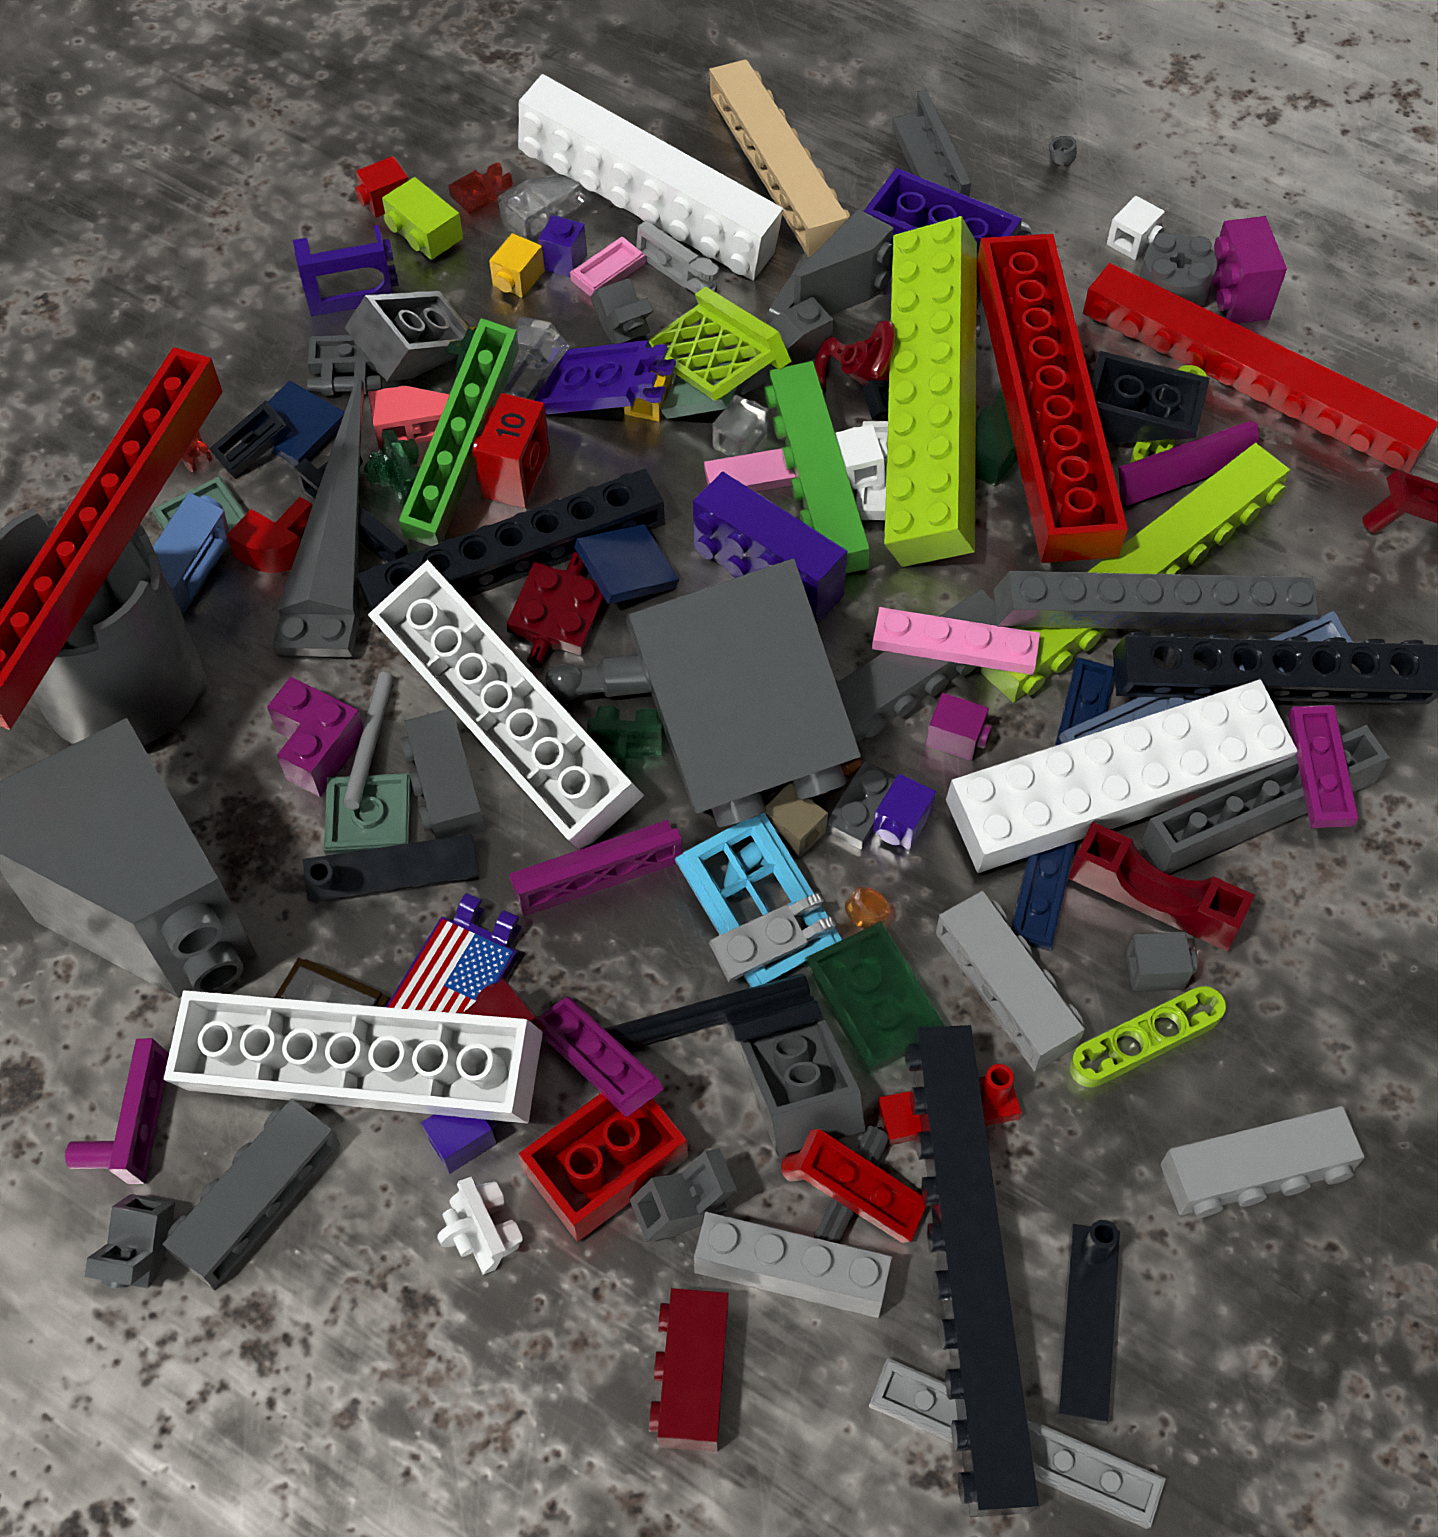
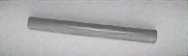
M381 672L377 677L343 800V805L348 809L355 810L360 806L394 680L393 675L388 672Z

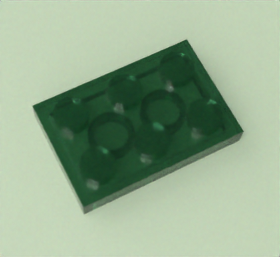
M882 921L805 957L807 970L868 1074L904 1057L906 1044H911L918 1027L945 1026Z

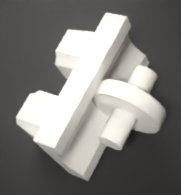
M468 1177L458 1181L459 1191L449 1201L452 1209L442 1214L447 1226L439 1232L437 1238L440 1245L444 1248L456 1245L461 1257L473 1252L484 1275L495 1271L503 1257L519 1248L523 1238L516 1222L513 1220L494 1226L489 1214L501 1211L504 1205L503 1194L497 1182L475 1185L472 1177Z

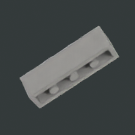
M981 891L939 915L936 935L1034 1072L1078 1047L1085 1031L1081 1015L1071 1004L1066 1005L1057 992L1058 988L1054 978L1047 970H1041L1032 958L1030 946L1021 935L1016 936L1007 924V917L1003 909L997 902H991L986 894Z
M1343 1106L1172 1148L1168 1150L1160 1165L1179 1216L1195 1212L1197 1218H1203L1223 1210L1222 1205L1237 1201L1241 1207H1246L1267 1198L1266 1194L1282 1190L1285 1196L1307 1190L1312 1182L1325 1179L1328 1185L1346 1181L1354 1176L1353 1171L1365 1157Z
M705 1212L694 1254V1270L697 1274L879 1318L892 1257Z

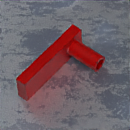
M1004 1064L992 1065L988 1069L986 1076L979 1077L985 1126L1018 1120L1022 1114L1013 1085L1014 1074ZM911 1091L878 1097L877 1105L884 1132L889 1136L888 1146L915 1141L916 1133L921 1131L920 1116L913 1115L911 1110Z
M820 1129L810 1130L801 1151L787 1155L781 1163L782 1174L787 1180L792 1182L805 1180L899 1242H911L926 1207L922 1196Z

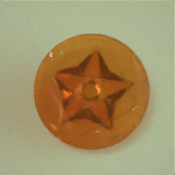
M867 887L855 889L845 903V911L850 920L866 930L879 929L890 914V908L886 899L879 892Z

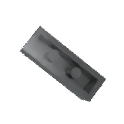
M450 708L404 720L408 736L402 737L400 740L406 762L415 760L417 770L409 772L415 796L424 794L426 805L418 807L424 831L433 829L435 839L485 832L481 809L453 710Z

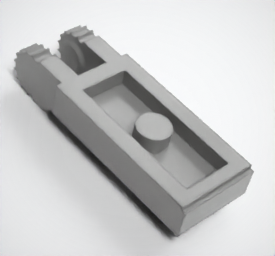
M647 220L638 225L636 248L646 255V262L685 289L688 288L694 293L705 286L717 293L718 285H716L717 283L714 280L718 278L719 268L716 263L714 264L709 258H698V255L689 248H686Z
M820 893L801 899L790 907L788 904L711 939L709 945L728 982L805 947L808 941L835 928L836 924L832 917L822 918L804 930H801L796 920V917L812 912L824 903Z

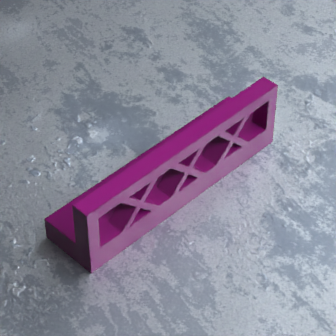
M665 820L510 873L509 878L523 917L677 864L675 858L683 854L682 838L678 828L672 829L669 821Z

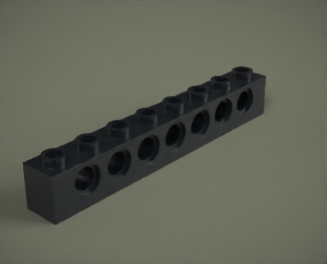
M646 468L633 473H626L617 479L601 485L588 487L584 491L571 496L555 499L546 505L530 511L517 513L513 517L500 522L484 525L475 531L459 537L446 539L440 544L410 552L404 557L388 563L372 566L368 570L358 573L357 577L370 612L427 560L441 572L464 599L528 576L534 562L553 567L571 560L572 554L577 552L574 548L577 538L645 524L649 531L665 525L664 501Z
M1137 631L1125 635L1112 650L1116 696L1205 698L1261 679L1271 700L1429 704L1438 697V645L1424 644L1422 640H1407L1400 644L1385 643L1384 639L1379 638L1368 639L1362 642H1347L1342 637L1328 638L1323 641H1308L1304 636H1293L1284 640H1269L1268 636L1253 635L1245 639H1230L1227 634H1213L1205 638L1190 637L1188 633L1182 632L1172 633L1164 637L1151 636L1148 632ZM1154 658L1162 660L1166 665V669L1159 667L1155 663ZM1194 659L1201 661L1206 670L1199 668L1195 664ZM1233 660L1240 662L1245 671L1237 668ZM1273 661L1280 664L1284 672L1278 670ZM1313 663L1321 668L1322 673L1315 669ZM1352 664L1358 667L1361 674L1355 671ZM1391 665L1397 669V671L1399 672V674H1397L1396 672H1394V670L1392 669Z

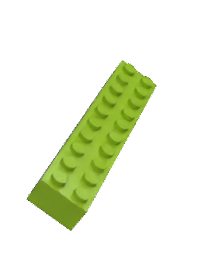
M962 216L893 235L891 322L895 325L896 341L889 367L884 545L902 567L975 552L977 242Z

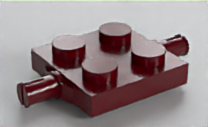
M577 552L572 554L566 570H559L534 562L507 621V632L525 637L534 644L526 659V662L532 667L534 663L535 668L542 667L549 649L565 650L581 656L605 600L595 581L581 576L585 565Z

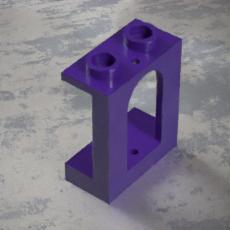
M374 225L376 243L311 254L307 238L293 240L297 266L311 317L357 309L365 295L393 294L392 287L399 286L395 264L387 265L388 261L394 260L390 240H382L379 225ZM360 268L378 269L384 275L382 282L375 288L324 298L321 296L317 276Z

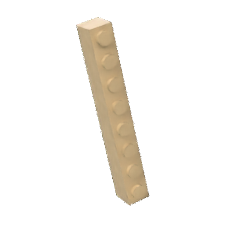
M747 59L710 68L711 99L774 202L783 208L782 215L808 257L813 256L850 218L848 210L842 209L835 190L828 187L821 168H816L808 148H803L799 142L796 129L790 128L783 109H778L774 103L772 92L769 89H765L759 72L753 70Z

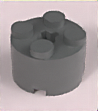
M1159 233L1146 250L1140 277L1203 307L1207 302L1217 268V259L1211 249L1212 243L1203 236L1192 237L1183 234Z

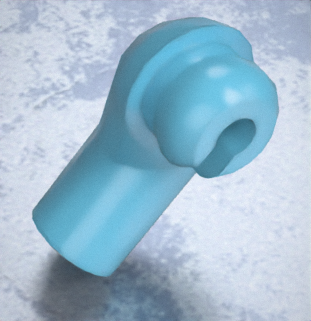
M755 842L749 843L736 853L737 858L747 873L755 866L760 869L768 865ZM730 860L722 889L740 880ZM744 888L730 896L741 897Z

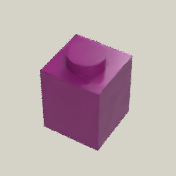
M942 692L929 724L926 746L972 761L977 747L985 749L992 730V726L986 724L989 708Z

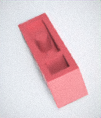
M410 386L369 391L372 421L379 450L431 441L450 394Z

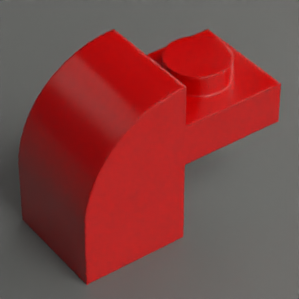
M299 497L276 522L250 509L226 534L234 558L260 572L281 573L291 570L313 507L312 503Z

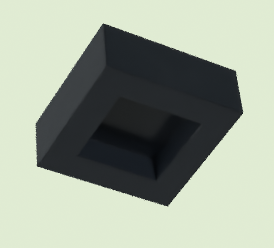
M869 380L862 389L872 420L888 421L889 381Z

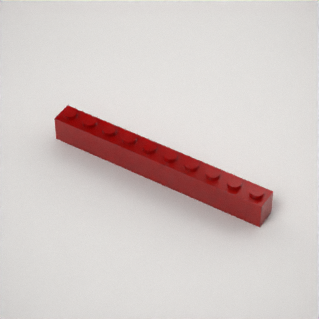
M1110 262L1088 288L1083 310L1084 315L1185 365L1197 366L1206 375L1220 381L1222 384L1228 385L1289 417L1309 425L1321 433L1327 434L1392 468L1410 473L1428 447L1438 426V421Z
M176 347L171 349L0 611V727L12 729L223 391L212 358Z

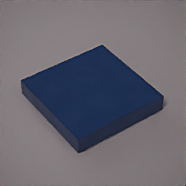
M288 381L268 403L292 431L269 449V451L294 466L305 458L309 460L339 430L345 412L292 381ZM268 416L252 431L254 432L256 429H258L263 423H265L270 418V416Z
M645 524L585 536L576 540L574 548L608 604L672 590L677 587L679 578Z

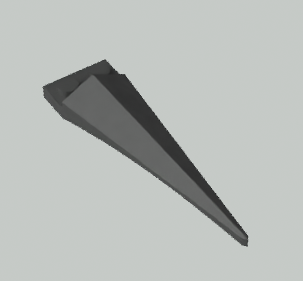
M360 376L357 377L277 609L280 616L272 646L277 656L353 657L360 624L359 580L357 574L359 573V479L364 383Z

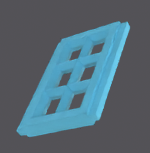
M765 813L739 822L675 858L677 865L719 935L741 926L726 898L745 887L762 915L770 912L753 883L772 872L791 901L788 904L789 907L799 900L814 894ZM751 835L768 865L748 875L731 846ZM724 850L740 880L720 890L703 861ZM821 905L816 910L800 916L806 927L822 918H829ZM833 928L807 943L805 947L782 957L768 966L765 965L745 974L744 977L750 987L775 981L834 948L843 940L837 930Z

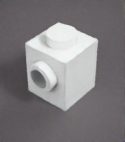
M1135 195L1112 219L1106 245L1136 261L1154 241L1155 236L1164 232V228L1161 225L1165 211Z
M873 424L836 432V439L851 489L856 490L885 483L884 461L887 460V446L884 438H877Z

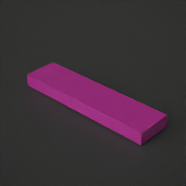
M1248 421L1118 467L1120 500L1128 506L1214 475L1254 443L1259 445L1258 425L1253 421Z
M569 996L538 1016L539 1020L547 1028L543 1031L542 1036L625 1117H628L664 1090L659 1079Z

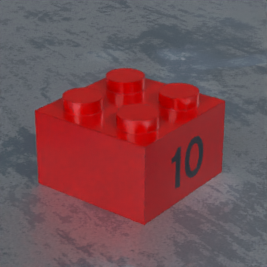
M501 393L495 407L491 406L488 409L483 433L475 437L472 446V457L476 458L477 462L476 480L480 482L484 499L526 508L550 453L545 405L543 402Z

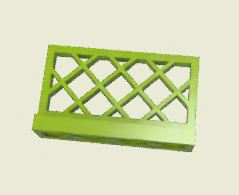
M706 286L694 294L698 302L697 306L648 339L652 347L672 342L671 345H667L668 351L665 359L676 360L673 372L714 401L720 399L769 363L780 370L792 362L779 331ZM698 320H702L700 325L691 326ZM719 333L716 337L706 338L707 335ZM696 337L694 341L683 342L684 339ZM737 344L736 348L724 350L725 346ZM713 349L711 353L700 354L701 351ZM690 353L689 357L677 359L678 355ZM754 357L750 361L742 362L743 358ZM732 361L730 365L718 367V364L721 362ZM708 365L707 369L694 371L695 367ZM724 378L716 385H712L713 379Z

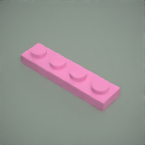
M879 607L872 649L1033 675L1040 633Z

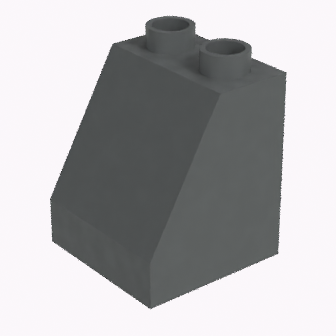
M794 558L628 614L625 620L688 798L696 814L712 808L717 826L724 827L766 812L760 791L792 781L798 799H805L834 790L847 783L841 763L859 758L861 755Z
M127 718L0 781V872L36 922L177 998L182 997L183 990L215 993L228 987L242 974L244 968L242 963L257 956L218 876Z

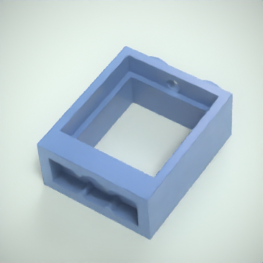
M188 492L153 546L182 616L229 544L226 536L229 529L222 505L209 496L202 495L200 498Z

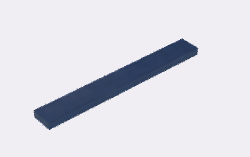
M1080 657L1076 658L1055 746L1062 744L1059 736L1063 731L1106 712L1114 678V667ZM1076 841L1027 858L1011 930L1016 936L1021 935L1031 947L1050 951L1052 948Z

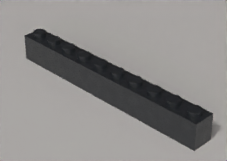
M971 1025L918 1027L911 1044H906L905 1062L907 1071H914L916 1087L911 1088L910 1102L913 1115L920 1116L921 1131L916 1133V1151L918 1159L925 1160L927 1177H922L921 1182L922 1199L925 1206L931 1205L933 1223H928L927 1240L930 1252H937L939 1271H934L933 1289L936 1300H943L945 1319H940L939 1321L940 1344L943 1350L949 1349L951 1369H946L945 1371L946 1393L949 1400H955L958 1419L952 1420V1442L955 1451H962L964 1472L958 1473L959 1497L962 1504H968L970 1518L1029 1514L1039 1507L972 1028Z

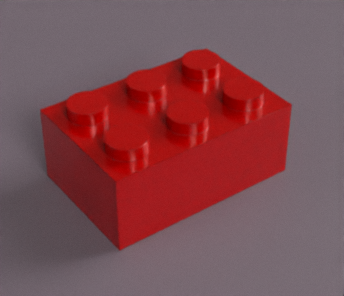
M600 1093L519 1152L518 1155L523 1172L571 1235L579 1242L629 1204V1199L651 1178L665 1176L687 1160L688 1149L687 1139L653 1098L628 1117H625Z

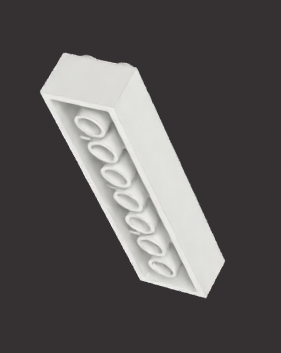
M544 74L535 81L519 100L518 149L530 158H536L552 167L557 173L566 175L582 184L587 190L594 191L610 200L615 206L628 210L643 221L647 220L670 234L674 239L683 241L699 250L704 256L715 259L729 267L734 273L743 275L752 281L755 280L774 255L783 213L782 207Z
M428 560L368 614L568 841L579 850L592 845L645 796Z
M1260 679L952 779L946 802L977 873H981L1083 839L1092 822L1108 829H1113L1176 808L1295 756L1297 749Z
M183 990L164 1080L188 1091L290 1100L292 1098L294 1101L528 1123L543 1032L527 1019Z

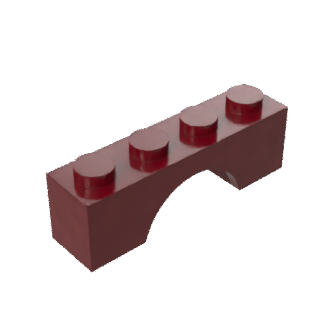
M1092 822L1075 855L1068 877L1072 881L1227 952L1255 896L1215 876L1198 881L1171 876L1148 863L1137 851L1133 839L1095 822Z

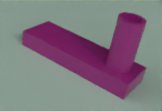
M1334 705L1292 707L1288 718L1293 743L1297 749L1295 756L1297 757L1310 827H1353L1358 820V814Z
M153 1038L136 1039L115 1140L71 1141L65 1151V1162L69 1169H108L127 1184L146 1183L166 1083L164 1075L169 1053Z

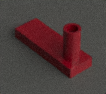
M1397 469L1386 478L1391 495L1362 517L1364 526L1373 534H1378L1404 513L1438 524V483Z

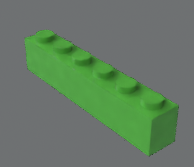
M483 318L480 319L399 518V524L405 538L429 546L440 544L444 540L476 458L472 457L474 439L477 435H482L488 409L491 406L495 407L519 352L517 330Z
M813 361L783 367L780 370H769L770 386L764 387L768 408H775L777 416L773 417L774 429L777 439L784 438L786 447L782 448L786 470L793 469L795 478L791 479V488L795 501L802 500L804 510H800L801 521L848 551L846 574L869 569V545Z

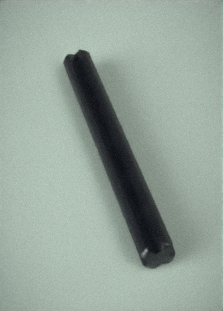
M798 974L604 1029L627 1050L726 1022L725 1017L808 994L810 993V987L805 975Z

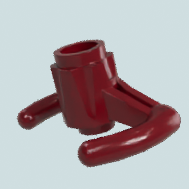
M880 321L875 326L871 337L864 341L844 345L838 338L830 337L821 344L814 366L823 394L827 391L826 369L832 357L841 362V369L844 374L863 386L869 380L889 381L890 360L896 341V331L893 322Z

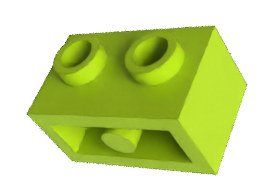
M413 177L382 197L385 210L383 217L389 229L394 233L398 232L415 251L420 250L429 259H434L463 239L459 212L416 177Z

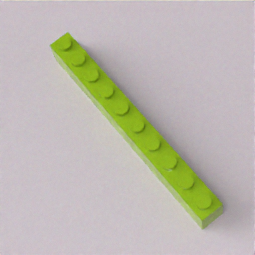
M1254 443L1122 545L1118 558L1103 559L1090 569L1088 573L1182 574L1183 570L1189 565L1197 566L1201 563L1213 546L1225 544L1232 537L1235 529L1241 524L1249 525L1253 522L1261 509L1268 503L1270 505L1276 504L1287 490L1285 482L1290 469L1257 443ZM1015 627L1014 629L1040 633L1034 674L1029 675L981 667L980 673L1015 703L1025 694L1031 696L1036 693L1045 682V679L1054 671L1057 674L1064 671L1072 662L1073 657L1082 649L1086 652L1093 648L1101 635L1109 628Z

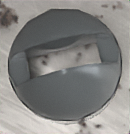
M1059 136L1050 142L1049 152L1054 164L1069 166L1076 159L1077 144L1073 137Z

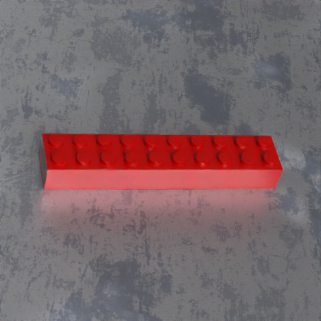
M1054 234L981 238L977 257V279L1040 562L1052 563L1118 558L1128 528Z

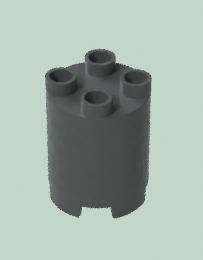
M33 508L17 516L0 529V611L62 517L45 522ZM141 524L136 529L32 695L49 725L57 734L72 744L127 718L145 751L148 752L152 741L165 735L180 723L190 711L194 702L198 701L207 690L208 679L201 665L199 653L149 537Z

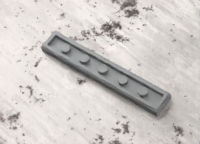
M887 1358L869 1407L953 1443L951 1424L952 1420H958L955 1400L948 1399L945 1383ZM1027 1419L1035 1480L1146 1529L1151 1527L1166 1478Z

